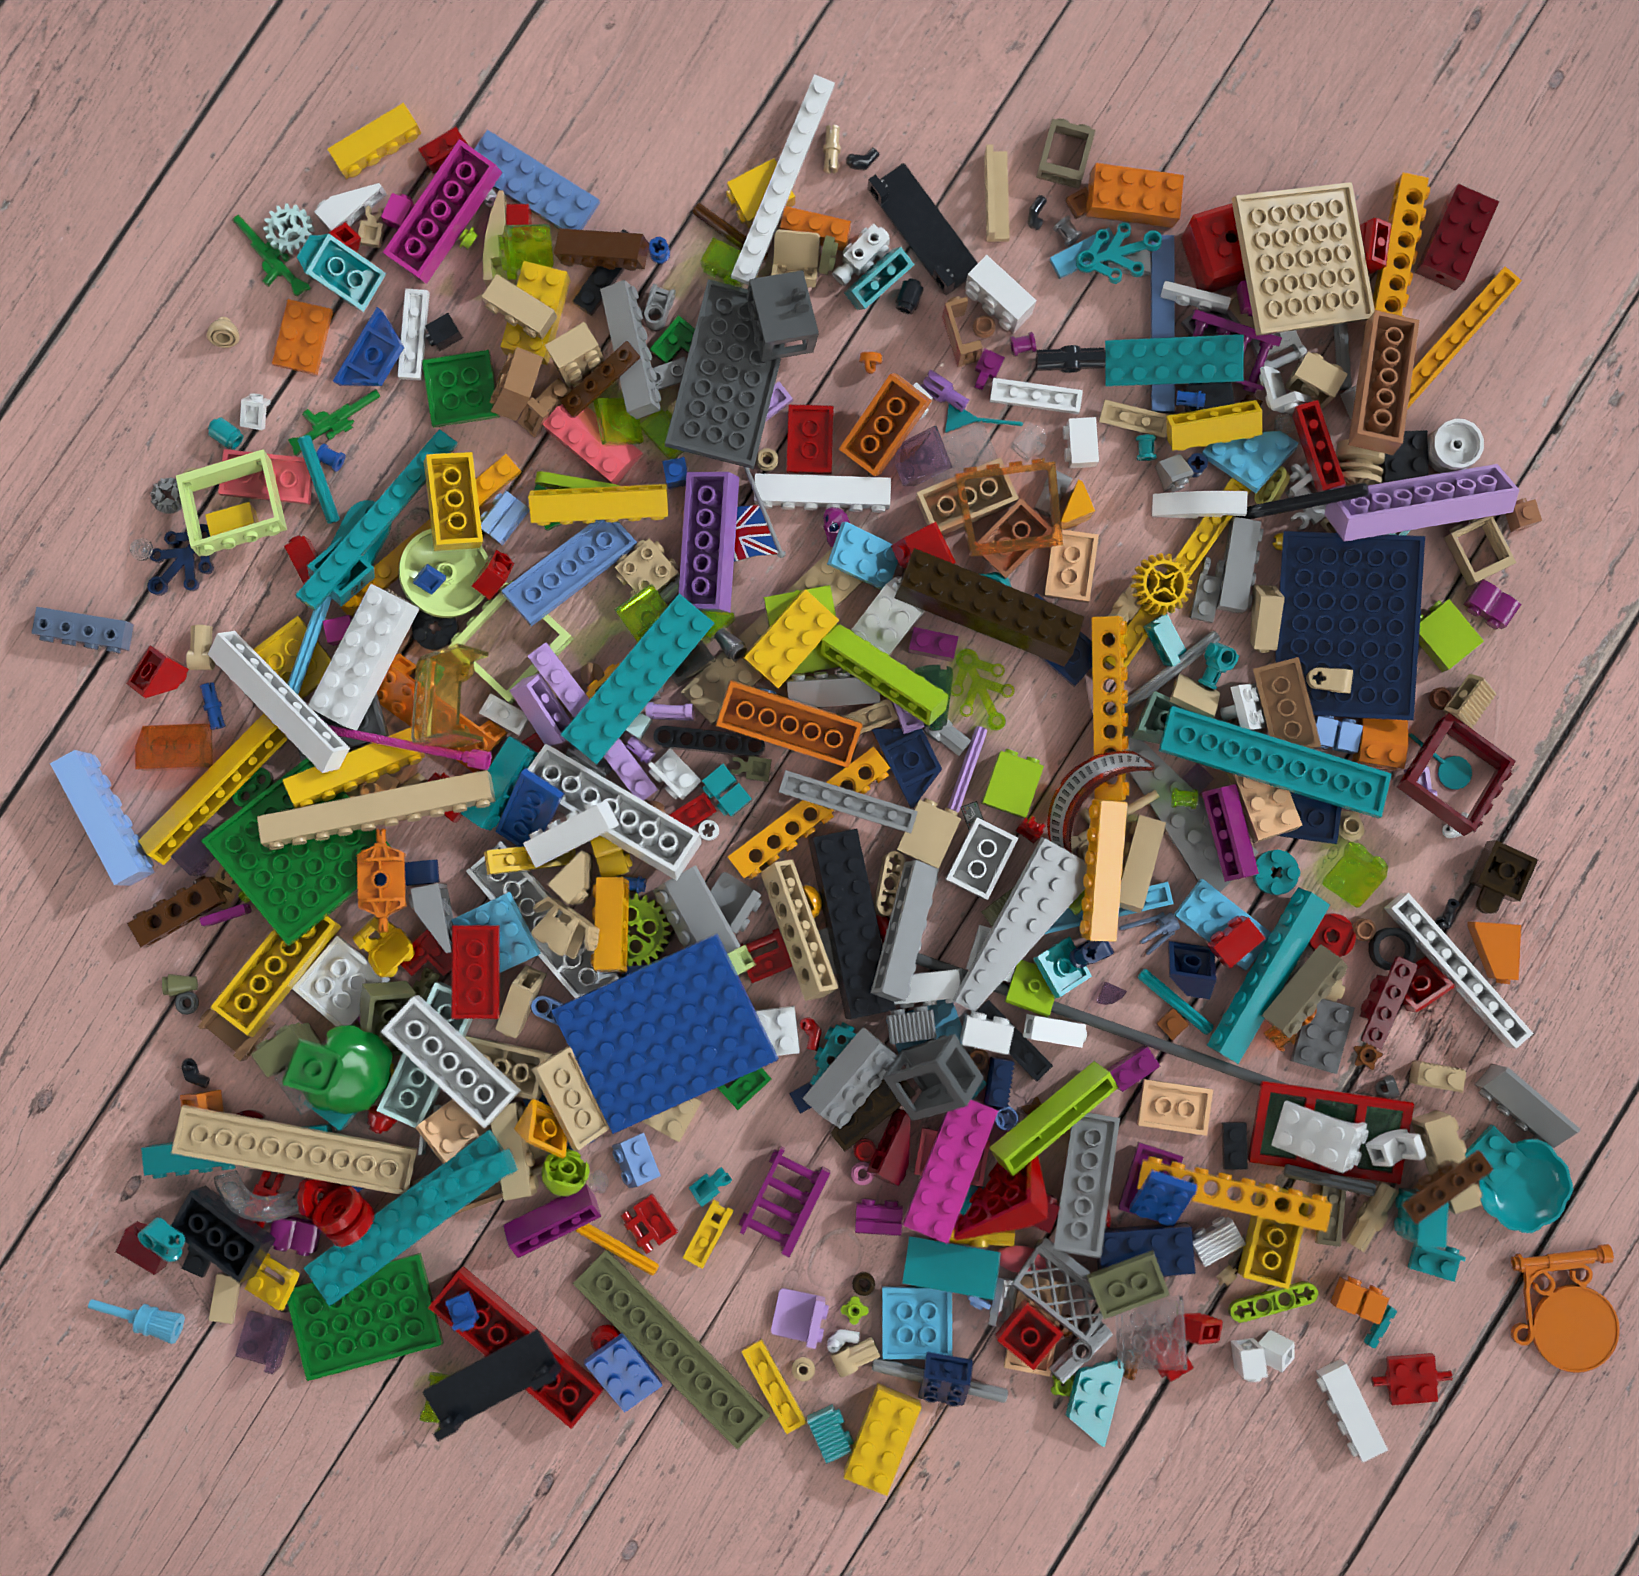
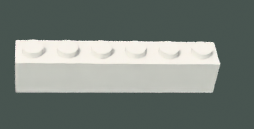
M755 473V485L765 509H771L772 506H781L782 509L786 510L795 509V506H803L805 510H817V507H827L826 509L837 507L849 508V511L861 512L863 508L872 509V512L878 513L885 512V509H890L891 478ZM754 494V503L759 505Z

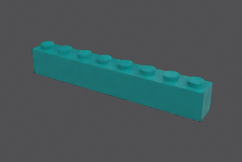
M1297 888L1206 1046L1237 1064L1240 1063L1265 1019L1262 1016L1263 1013L1279 995L1330 904L1310 891Z
M330 1123L302 1126L332 1133V1125ZM174 1142L148 1145L141 1148L144 1176L152 1175L153 1179L167 1177V1173L175 1172V1176L188 1175L190 1170L198 1169V1173L213 1171V1167H221V1170L236 1168L234 1164L173 1154Z

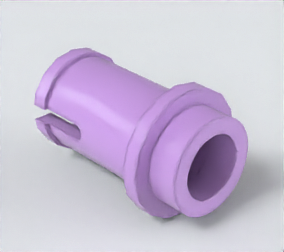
M635 736L626 744V748L641 758V762L649 763L655 755L652 747L648 748Z

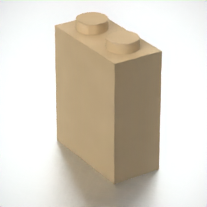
M925 798L924 801L919 800L916 805L915 811L918 812L911 834L904 832L896 851L939 869L961 818L957 817L958 812L949 808H945V811L936 807V802Z

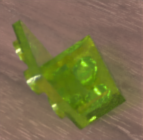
M505 225L503 236H499L500 250H504L505 257H502V270L507 271V279H517L518 269L522 268L523 261L550 268L554 266L551 228L549 225Z
M1349 841L1344 847L1342 858L1324 877L1322 883L1326 888L1354 907L1360 908L1387 878L1388 865L1381 857L1370 854L1362 844Z

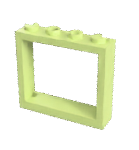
M264 449L176 475L190 547L199 557L209 556L223 549H232L236 545L246 542H255L262 537L275 536L287 530L272 461ZM264 471L274 518L202 539L193 492Z
M506 582L498 590L499 594L493 600H488L483 605V611L478 616L474 615L467 622L466 625L468 627L462 633L458 632L453 636L449 647L505 700L513 704L516 700L509 690L523 678L540 673L532 663L506 691L461 648L507 600L501 591L509 585ZM547 614L542 619L560 634L549 645L556 656H558L574 638Z

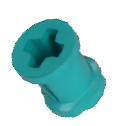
M1140 435L1136 437L1139 450L1137 461H1153L1157 459V455L1154 454L1155 435Z

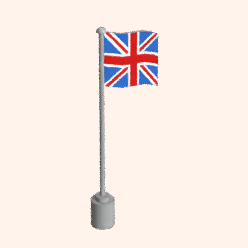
M744 467L759 505L737 507L734 562L766 555H777L779 558H783L786 553L781 549L750 470Z

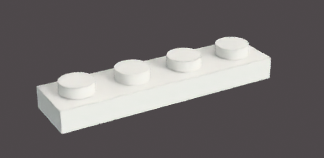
M405 289L401 342L405 348L399 356V379L422 381V360H424L426 339L425 325H427L430 294L428 290Z
M993 378L990 402L1079 415L1083 390Z

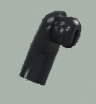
M872 147L865 155L849 154L846 158V163L852 169L866 170L880 154Z
M1038 195L1029 208L1028 225L1035 230H1040L1044 222L1043 219L1038 218L1039 213L1047 203L1046 198L1042 195Z
M1456 899L1448 900L1442 917H1438L1435 921L1441 930H1448L1452 927L1459 907V902Z

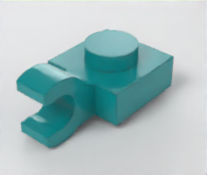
M721 1167L711 1177L707 1173L703 1175L689 1189L696 1201L703 1207L720 1193L718 1187L728 1185L732 1178Z

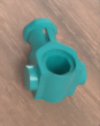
M1210 642L1204 654L1207 668L1198 682L1216 690V684L1221 674L1234 668L1238 662L1239 655L1231 647L1218 642Z

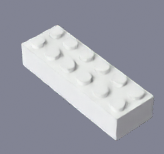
M370 584L308 706L344 727L357 730L420 608Z
M419 995L413 996L381 1031L484 1128L521 1091Z

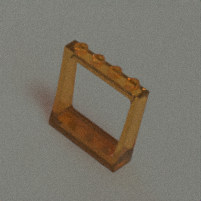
M1045 458L1032 459V464L1023 465L1022 461L1009 462V467L1000 468V464L986 465V470L977 471V466L963 468L964 473L954 474L969 556L1063 545L1055 461L1045 463ZM1045 470L1048 473L1052 532L1048 535L977 543L964 482L967 479Z

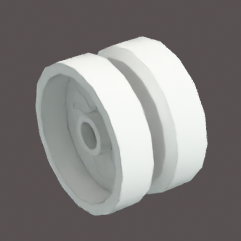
M1453 419L1445 422L1428 437V464L1439 473L1467 469L1480 458L1484 450V438L1481 430L1474 423L1465 419Z

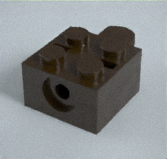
M1497 840L1487 841L1469 883L1482 888L1476 901L1477 909L1485 914H1493L1498 912L1503 899L1510 902H1520L1539 859Z

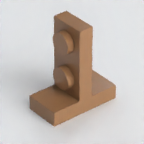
M558 378L536 399L532 397L527 402L518 423L535 438L541 432L542 424L562 404L561 400L572 390Z

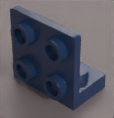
M927 1352L918 1398L924 1399V1401L929 1403L943 1402L953 1407L963 1406L971 1386L973 1359Z

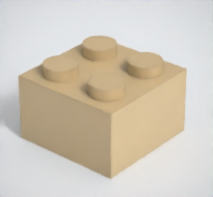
M1308 351L1296 365L1284 387L1292 392L1296 391L1311 396L1312 401L1318 400L1320 407L1324 409L1335 398L1348 374L1344 372L1341 366L1330 364L1320 354Z

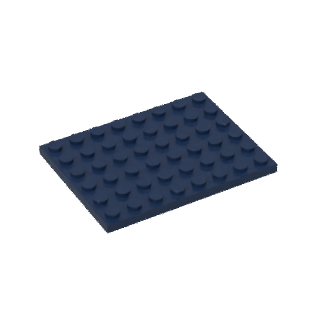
M1283 531L1279 591L1284 596V604L1275 663L1299 657L1314 716L1414 721L1425 536L1378 535L1352 541H1343L1338 533ZM1315 668L1353 670L1351 693L1313 689L1307 684L1306 676L1309 671ZM1319 672L1312 677L1313 680H1316V684L1323 681V677H1320Z

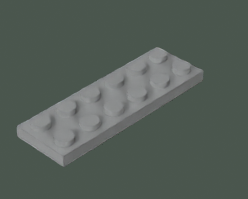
M1088 1113L1071 1127L1060 1201L1061 1208L1058 1215L1053 1250L1101 1258L1120 1118Z

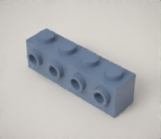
M36 607L32 634L40 636L39 640L54 643V639L62 640L61 644L76 646L77 642L83 643L85 648L98 650V647L102 646L107 647L106 651L120 653L121 650L129 651L134 624L123 620Z

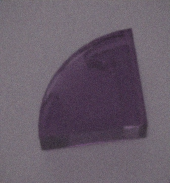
M1104 982L1096 1003L1102 1005L1113 1004L1122 999L1127 991Z

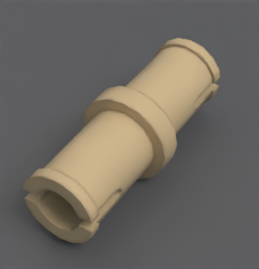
M831 125L826 126V144L823 146V152L825 153L824 172L831 173V168L833 173L838 172V154L841 151V147L839 145L840 127L837 125H833V130H831Z

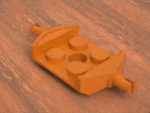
M376 829L377 843H375V846L357 854L358 908L376 915V918H378V933L388 932L387 918L407 907L405 900L406 853L387 846L386 829ZM380 873L387 876V882L383 886H377L374 881L375 877Z

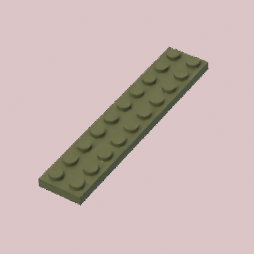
M605 1250L573 1282L579 1291L626 1336L737 1450L770 1417V1413L608 1250Z

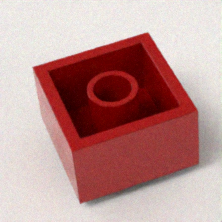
M1024 1298L995 1333L998 1342L1034 1371L1063 1336V1332L1060 1327Z

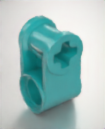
M155 1218L138 1233V1239L141 1244L162 1257L163 1260L174 1262L180 1259L185 1237L162 1218Z

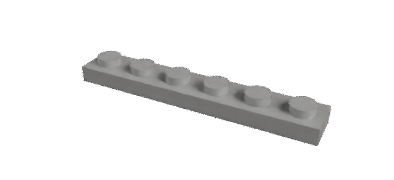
M785 770L779 789L781 794L910 834L918 812Z

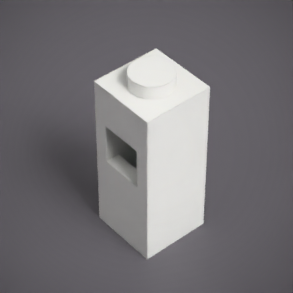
M1027 1014L1023 1037L1082 1048L1087 1037L1085 1024Z

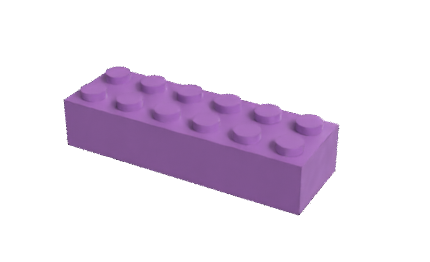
M687 472L679 594L701 612L730 613L739 477L730 472Z

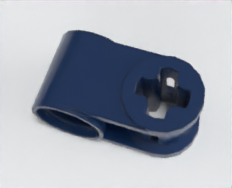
M1086 940L1085 943L1070 952L1069 959L1075 968L1080 969L1089 964H1094L1115 952L1109 941Z

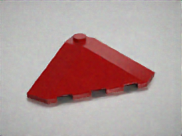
M1038 1155L1014 1176L997 1162L988 1174L991 1180L986 1184V1187L984 1189L979 1187L969 1200L972 1205L966 1214L960 1213L954 1226V1239L963 1240L1027 1228L1047 1219L1048 1200Z

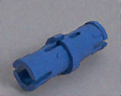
M211 682L210 685L209 683L200 685L205 703L203 709L207 711L211 730L226 727L221 712L222 703L218 701L215 683Z

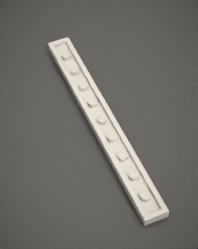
M814 74L731 274L732 279L749 285V280L756 278L833 92L835 82Z

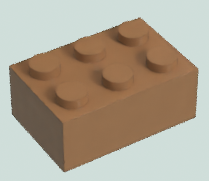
M516 347L513 354H508L497 377L496 388L493 390L490 398V403L493 404L491 412L514 421L518 420L530 399L543 357Z

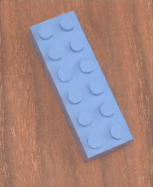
M73 750L51 762L50 764L113 884L131 886L155 873L152 868L154 866L152 859L147 854L145 855L138 841L140 837L134 834L131 828L133 825L130 818L126 814L124 815L120 808L122 806L120 799L110 789L111 782L109 778L103 775L99 768L101 767L99 759L91 753Z

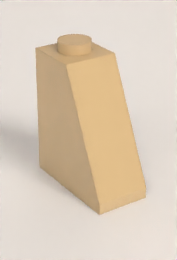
M1254 584L1252 588L1250 643L1257 652L1261 653L1277 650L1284 596L1273 585Z
M527 965L523 968L510 987L495 1030L502 1032L503 1035L517 1038L532 1010V1002L540 992L547 975L546 973Z

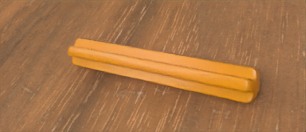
M589 1223L575 1230L577 1233L651 1276L659 1268V1264Z

